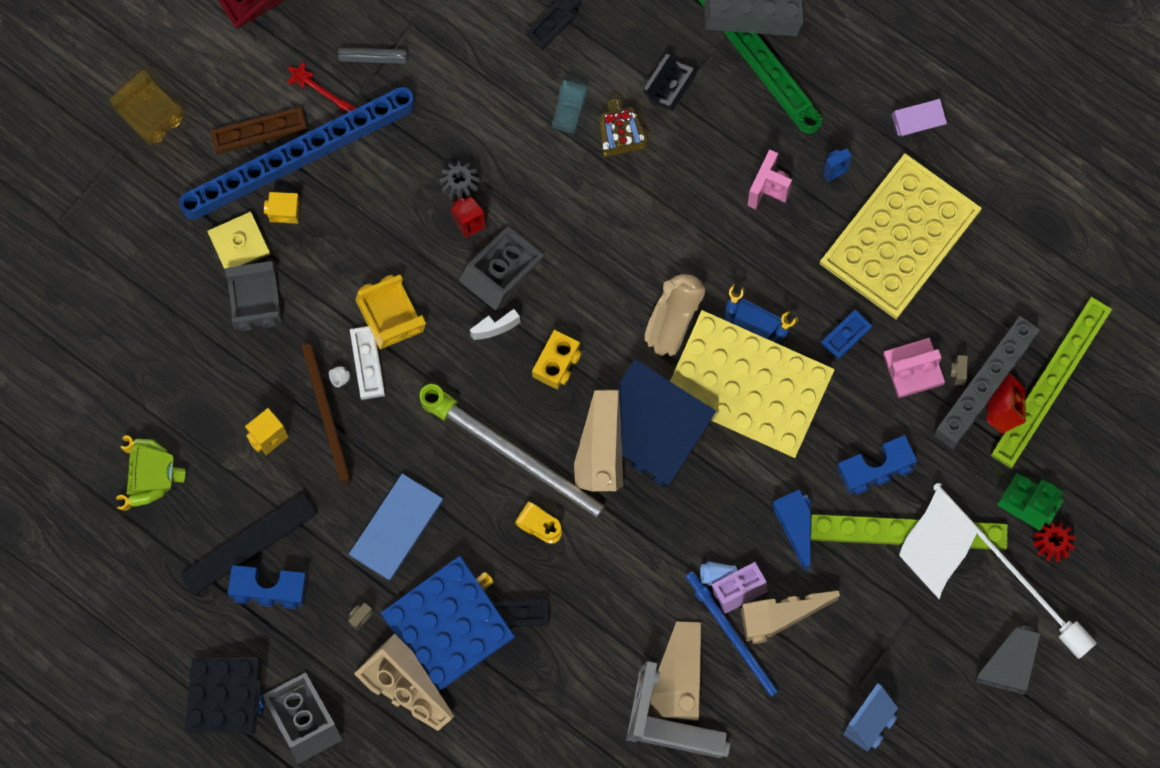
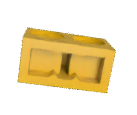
M554 330L532 370V377L557 390L561 384L565 385L571 375L569 369L572 363L577 364L581 357L580 342ZM562 346H566L570 349V352L566 355H561L557 350ZM550 367L559 369V373L555 376L548 375L546 371Z

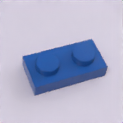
M847 148L843 151L835 150L827 156L828 159H826L823 173L827 182L848 172L852 155Z
M854 310L821 341V345L838 361L872 329V325Z

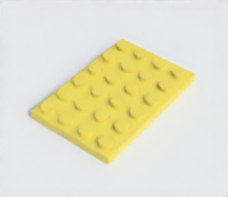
M904 154L821 259L820 265L897 320L981 212L982 208L907 154Z
M702 310L670 382L717 411L718 414L714 422L796 458L835 369Z

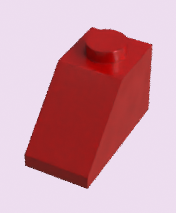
M472 197L468 199L461 198L451 207V214L464 238L486 228L484 212Z
M1012 374L1006 376L987 403V421L1001 434L1026 422L1025 387Z

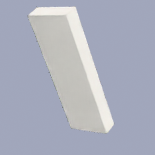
M369 327L350 329L361 400L385 396L377 343Z

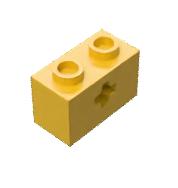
M269 408L245 426L248 431L246 437L249 443L257 452L262 450L265 455L289 438L284 426Z

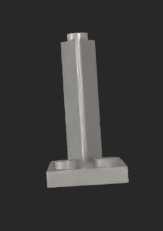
M647 661L641 666L626 740L631 742L641 741L716 758L727 757L730 742H726V733L647 716L652 689L658 683L660 671L656 670L657 663Z

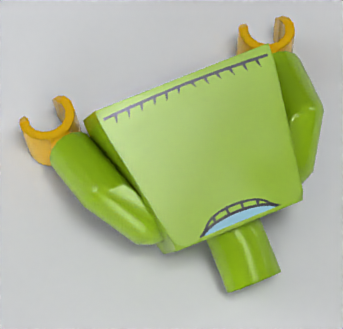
M127 435L122 438L125 442H130L126 447L120 446L124 452L130 453L127 495H130V497L128 498L124 495L117 496V500L125 499V505L117 507L118 509L127 511L131 506L149 504L163 497L165 492L171 489V482H184L185 468L173 467V455L168 454L167 450L155 440L135 439L134 441Z

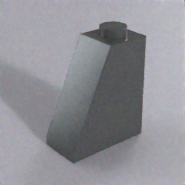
M1027 626L1015 628L978 674L975 682L1024 695L1028 688L1040 634L1035 633V629Z

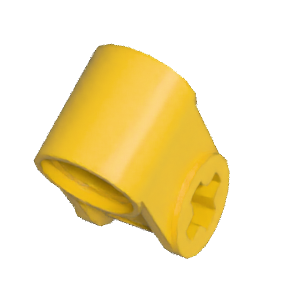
M527 502L514 522L525 532L533 534L549 544L558 542L562 537L560 522L530 502ZM546 528H555V533L550 532L549 534H547Z

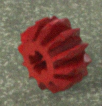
M1053 521L1050 525L1048 524V527L1043 525L1040 532H1035L1034 534L1038 541L1033 543V547H1041L1037 555L1041 556L1043 553H1046L1045 560L1048 562L1052 556L1055 562H1060L1061 556L1067 559L1070 556L1068 551H1073L1075 548L1070 543L1075 540V536L1067 535L1071 531V527L1063 530V522L1059 521L1056 527ZM1052 537H1054L1055 541L1059 540L1057 546H1055L1054 542H1049Z

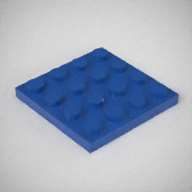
M462 556L453 560L381 612L394 634L412 650L438 692L444 690L516 638Z

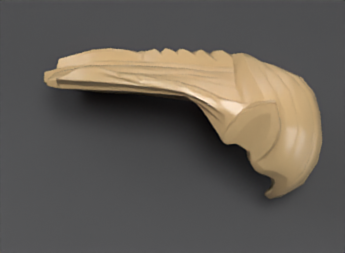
M688 274L677 275L671 280L664 282V292L657 302L646 327L645 341L648 342L649 347L653 346L655 354L660 356L667 352L669 356L677 353L694 312L698 310L699 303L704 299L705 287L702 281Z

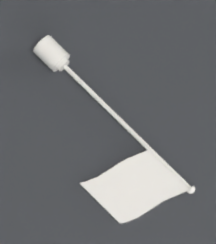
M936 483L934 485V491L936 492L927 511L907 536L899 554L932 593L940 599L947 580L965 558L976 534H978L1062 626L1059 629L1062 633L1059 639L1078 659L1095 646L1097 642L1077 621L1074 624L1070 620L1065 623L940 487L942 484Z

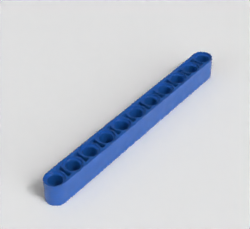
M404 87L397 88L185 193L179 201L183 214L188 219H198L410 114L415 105L412 92ZM401 98L409 99L408 103L404 105L397 102ZM385 108L388 110L384 115L377 114L379 109ZM359 119L367 120L364 125L355 124ZM339 129L346 130L342 136H337L334 133ZM321 139L325 141L322 146L313 145L316 140ZM296 150L304 151L299 157L292 156ZM276 160L282 161L279 167L271 166ZM253 171L261 172L257 178H251L250 174ZM234 181L240 182L237 188H229L230 183ZM211 192H218L216 198H207ZM189 203H197V206L194 209H186V206Z

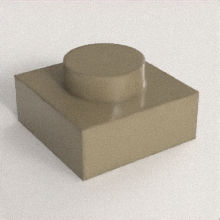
M958 355L955 363H951L950 376L955 377L954 385H964L967 380L968 356Z
M366 603L361 607L357 605L349 614L350 620L348 622L358 632L374 612Z

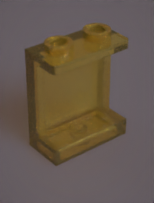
M144 69L109 99L112 108L149 146L161 141L165 136V132L171 127L178 126L185 116L182 108L176 105L152 81L150 75Z

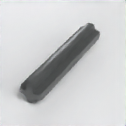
M339 48L338 59L343 62L405 64L407 62V51L399 49Z

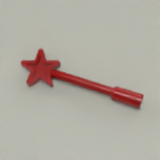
M302 62L298 69L288 67L289 72L292 74L288 80L289 85L299 83L302 89H305L306 83L336 103L346 113L357 109L344 99L340 100L312 81L311 78L314 75L305 71L306 65L304 62Z

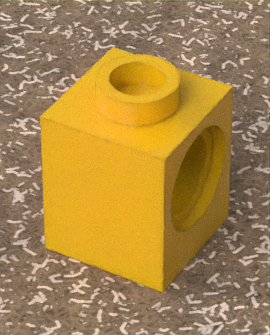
M269 192V200L264 202V214L268 215L270 222H299L300 199L298 194Z

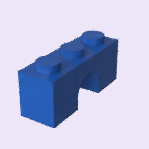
M905 435L882 445L881 452L885 463L880 467L868 466L861 454L838 463L837 471L848 495L854 492L856 495L862 494L869 490L868 486L875 483L880 486L891 481V477L900 474V476H904L914 471L913 467H915L917 460Z
M232 565L228 595L231 599H234L235 603L248 604L249 601H257L258 605L272 607L273 603L283 604L282 607L287 609H297V606H304L307 585L305 573L280 571L278 583L274 587L267 589L260 587L258 584L259 571L257 568Z

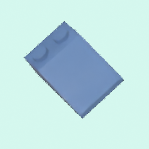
M877 683L843 734L867 752L871 747L874 749L878 747L884 738L880 734L885 726L890 729L898 718L895 715L898 709L881 685Z

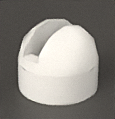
M336 367L329 371V379L335 387H340L349 381L350 373L346 371L345 367Z

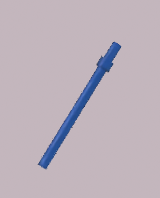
M694 571L687 574L685 577L696 591L695 595L698 600L704 602L769 696L772 697L779 691L711 597L712 593L707 585L704 586Z

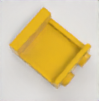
M389 275L373 286L372 284L364 285L359 289L355 299L379 349L422 333L426 325L423 316H417L402 286L403 278L401 275L395 277Z

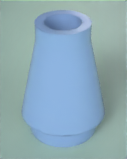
M707 561L706 564H701L700 567L701 583H707L710 586L736 572L737 567Z

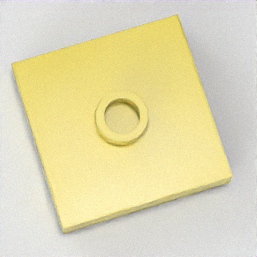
M251 212L207 231L224 269L249 265L270 256V252Z

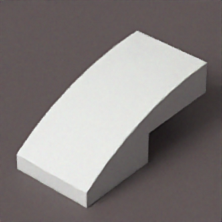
M515 309L495 323L488 316L470 329L471 337L473 340H478L504 333L520 323V316Z

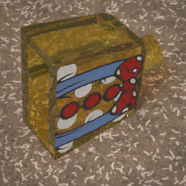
M620 99L609 100L607 102L609 112L601 114L603 158L647 149L646 136L634 109H623Z

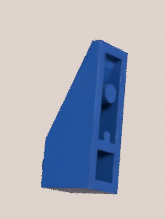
M797 490L773 501L772 508L805 572L810 567L809 508L812 505L807 495H802L800 490Z

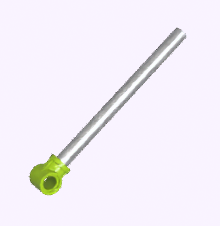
M428 384L421 389L420 403L426 412L433 413L443 421L449 418L595 517L600 515L605 505L456 406L458 401L443 392L438 385ZM430 394H435L439 398L435 403H429L425 400L426 397Z

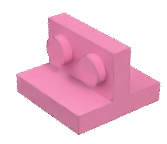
M769 150L749 191L747 206L757 209L764 193L786 203L790 194L792 179L784 172H774L778 153Z
M930 338L884 351L883 355L898 398L945 384L939 366L941 355L938 349H933Z

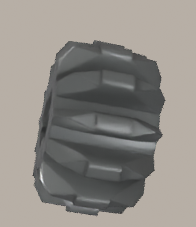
M459 160L456 167L449 163V170H442L444 177L439 181L440 185H443L442 192L444 194L449 193V199L452 200L456 195L458 200L464 195L470 198L472 197L470 192L477 193L478 187L476 185L480 183V178L476 177L478 171L477 169H471L469 162L463 167L462 162Z

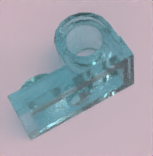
M563 80L552 128L575 133L587 95V85Z

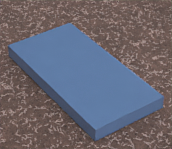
M401 474L349 553V556L391 581L443 502V498Z

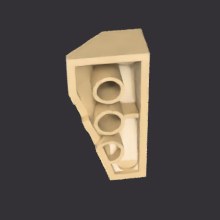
M619 390L594 391L574 462L575 486L589 491H617L623 487Z
M839 591L810 594L805 596V600L792 596L782 600L781 603H776L775 599H768L743 604L741 617L746 642L752 641L753 644L766 642L767 638L774 636L837 601L840 596Z
M676 622L658 669L660 671L658 683L652 689L649 704L650 717L664 720L698 721L701 623Z
M395 634L354 673L372 692L380 695V693L392 699V704L397 707L400 705L412 711V715L437 731L454 717L412 650Z

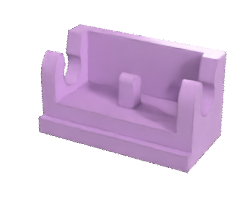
M940 99L896 110L891 114L897 135L901 137L947 124Z
M755 562L711 584L714 595L719 600L724 614L768 592L767 582Z

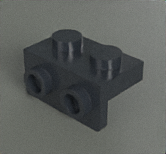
M666 54L658 64L652 77L646 82L643 92L651 103L673 111L697 75V72L692 67L676 62L672 55Z

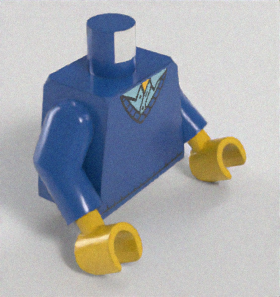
M735 284L732 285L729 290L731 298L727 302L724 320L780 345L790 331L789 327L798 322V317H795L793 322H789L787 316L790 311H788L780 318L743 299L744 287H742L741 294H735L733 292Z

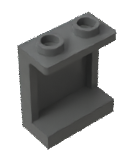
M272 261L225 268L232 311L231 320L234 329L248 331L253 329V326L262 325V327L268 328L282 322L276 272Z

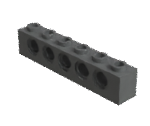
M1019 316L936 429L934 437L951 449H955L1003 380L1010 374L1032 344L1040 329Z

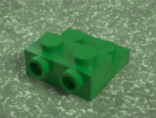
M1017 473L997 506L1040 531L1045 523L1050 525L1062 505L1064 499L1060 496L1063 491L1043 479L1039 485H1036L1028 478Z

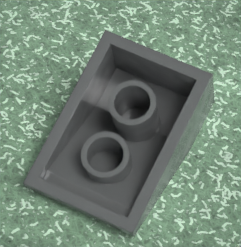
M507 226L467 264L459 282L496 311L543 259L544 254Z
M306 672L262 695L298 764L342 741L332 718Z

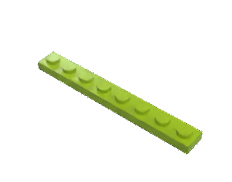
M1093 297L1090 298L1026 399V422L1005 432L991 454L993 458L1012 469L1110 314L1111 308Z
M811 515L810 540L903 545L919 520ZM974 523L998 550L1007 549V524ZM976 534L970 548L990 549L980 536Z

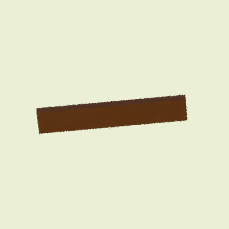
M310 343L302 345V350L341 485L345 486L350 484L351 480L313 348Z

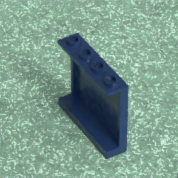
M634 359L615 389L619 390L622 461L626 457L633 462L631 467L644 474L647 471L654 475L651 480L662 487L665 484L672 486L674 478L710 422L714 421L718 412Z

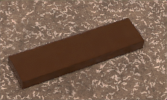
M297 107L210 130L217 155L308 130L302 108Z

